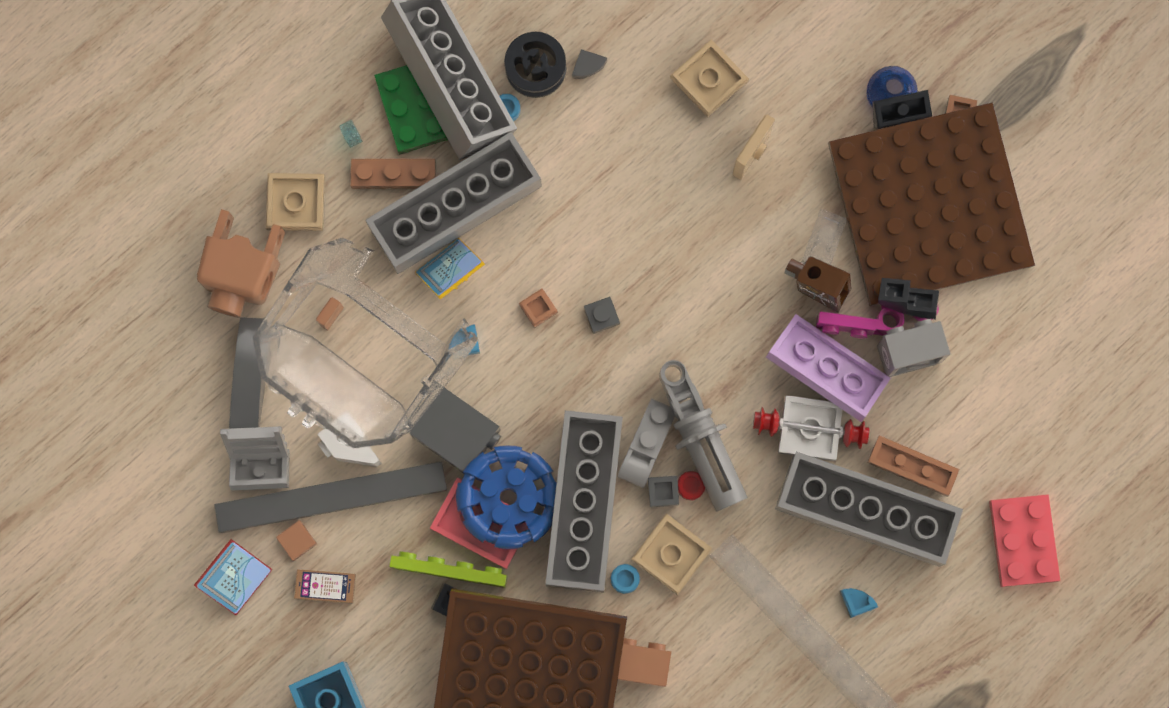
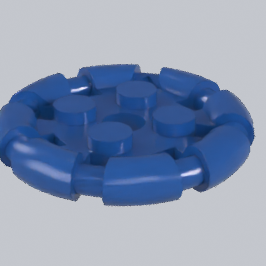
M511 445L494 447V451L489 453H480L479 456L466 466L462 472L464 477L461 483L457 484L456 506L457 511L462 513L465 520L462 523L476 539L482 543L484 541L492 543L495 548H521L523 544L533 540V542L539 540L552 527L557 482H555L552 475L554 471L541 456L535 452L531 454L523 451V447ZM499 461L502 469L492 473L489 465ZM517 461L527 464L525 473L521 469L515 468ZM475 479L483 482L480 491L472 488ZM542 479L545 487L537 491L534 481ZM505 490L513 491L517 496L516 502L512 505L503 504L500 500L501 493ZM480 504L483 514L475 516L472 507ZM536 504L545 507L542 515L533 513ZM492 522L502 525L499 534L489 530ZM525 522L528 530L518 533L515 526Z

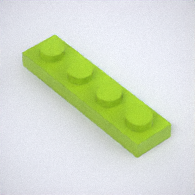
M400 551L399 556L391 555L389 567L392 569L506 588L508 576L502 574L501 568L485 566V571L473 569L474 564L457 561L456 566L446 565L445 559L428 556L427 561L416 559L417 554Z

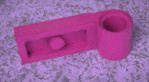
M887 307L881 310L876 319L822 311L819 312L816 319V328H821L823 333L837 335L839 331L849 332L851 337L865 339L868 335L884 336L887 334L886 331L901 327L904 324V314ZM890 315L894 317L896 326L892 328L887 327L883 323V316Z

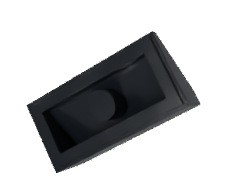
M928 90L872 101L873 123L877 129L932 117Z

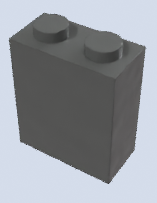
M443 387L409 434L460 472H463L466 466L479 456L480 453H485L487 448L492 450L501 438V435L498 434L501 429L499 425Z

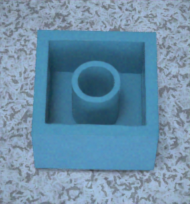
M344 661L288 686L297 708H366L348 663Z

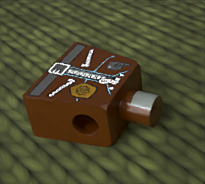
M809 256L805 264L792 258L785 269V274L797 279L796 283L799 292L839 313L852 289L850 273L812 256Z

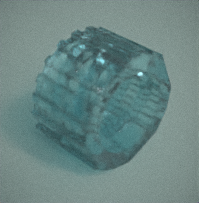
M352 119L339 125L350 148L363 142Z

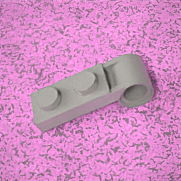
M654 399L650 400L617 477L642 488L645 487L675 417L670 406Z

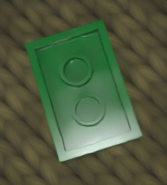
M407 65L374 75L399 155L448 140Z

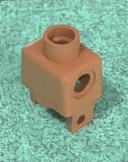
M221 209L213 236L206 237L197 272V281L207 291L212 292L207 306L209 309L224 315L240 318L245 302L255 305L265 303L280 267L277 257L285 232L281 226L273 224L264 252L257 250L251 245L249 238L235 235L228 239L234 217L229 211Z

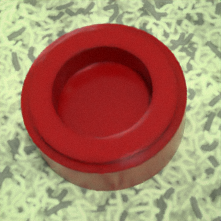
M687 471L677 481L678 493L685 500H696L705 491V486L698 472Z

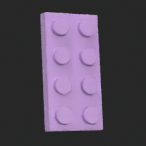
M795 314L766 356L767 359L860 422L864 420L891 379L797 314Z

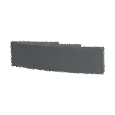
M240 317L233 370L229 429L260 427L265 392L264 377L268 356L266 349L270 327L268 318Z

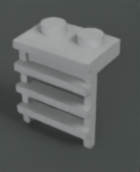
M281 426L220 429L221 438L230 458L229 487L231 491L289 488L290 451L287 449V442H285Z

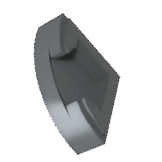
M581 49L572 77L584 79L596 74L606 65L607 57Z

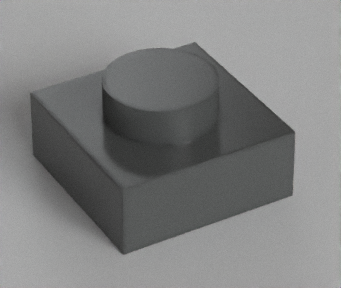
M611 297L584 306L593 334L620 325Z
M677 476L648 478L650 507L679 505Z

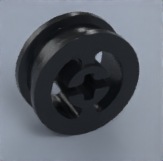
M536 31L527 32L514 39L507 48L504 59L506 76L510 85L518 93L531 98H541L555 92L563 83L566 75V56L561 44L551 35ZM532 48L548 51L554 57L556 64L549 66L546 54L543 53L540 58L539 49ZM540 58L541 67L535 66L531 72L530 63L536 64ZM519 63L523 64L525 75L528 77L531 72L532 80L546 79L538 82L525 80L516 71V65Z

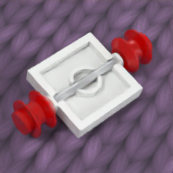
M787 395L784 402L783 418H780V421L779 413L775 408L770 414L765 413L763 407H761L760 412L754 413L753 429H758V435H760L762 430H767L770 437H772L778 431L779 426L781 434L778 453L794 455L797 451L817 459L836 461L839 438H842L847 448L853 442L857 443L858 448L861 449L862 444H868L870 428L865 427V421L856 426L853 425L852 419L845 423L843 429L841 426L842 409L830 401Z

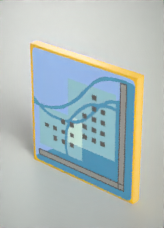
M457 238L415 271V273L441 300L453 289H458L457 286L463 281L467 282L468 278L484 266L485 263L460 238Z

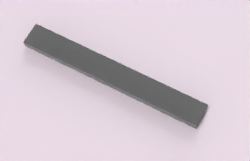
M436 462L217 503L214 506L219 533H225L447 491L443 464L442 462Z

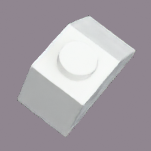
M346 414L318 433L322 440L318 445L327 458L333 455L337 461L374 467L382 464Z

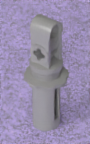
M677 360L666 362L659 372V379L667 394L670 407L678 419L674 427L680 431L683 439L676 445V449L686 447V450L689 451L716 512L748 498L721 440V434H719V431L727 428L726 424L715 425L713 418H711V409L703 408L700 395L692 383L685 366ZM669 367L677 368L681 374L680 380L677 382L667 380L665 370ZM687 398H691L690 400L685 401V402H683V403H681V404L679 403V402L682 401V400H685V399H687ZM706 438L729 490L726 492H722L699 441Z

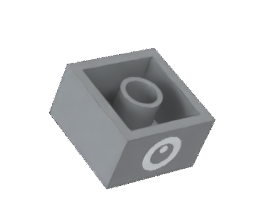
M931 319L915 323V327L904 330V327L901 326L886 331L887 334L882 336L883 339L877 345L885 374L893 377L941 364L951 354L941 321L932 323Z

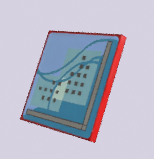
M230 539L194 586L234 615H237L273 569Z

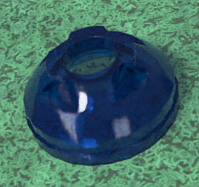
M887 66L879 69L872 75L867 85L866 94L873 108L872 101L918 92V87L909 71L898 66ZM898 80L902 84V91L898 94L890 93L886 87L888 81Z

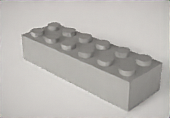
M391 0L381 19L459 160L472 156L510 132L513 134L517 127L446 0Z
M512 132L365 221L395 271L399 274L541 188V178Z
M565 410L546 587L604 593L622 416Z
M797 451L792 457L775 507L777 511L938 567L946 565L963 509Z

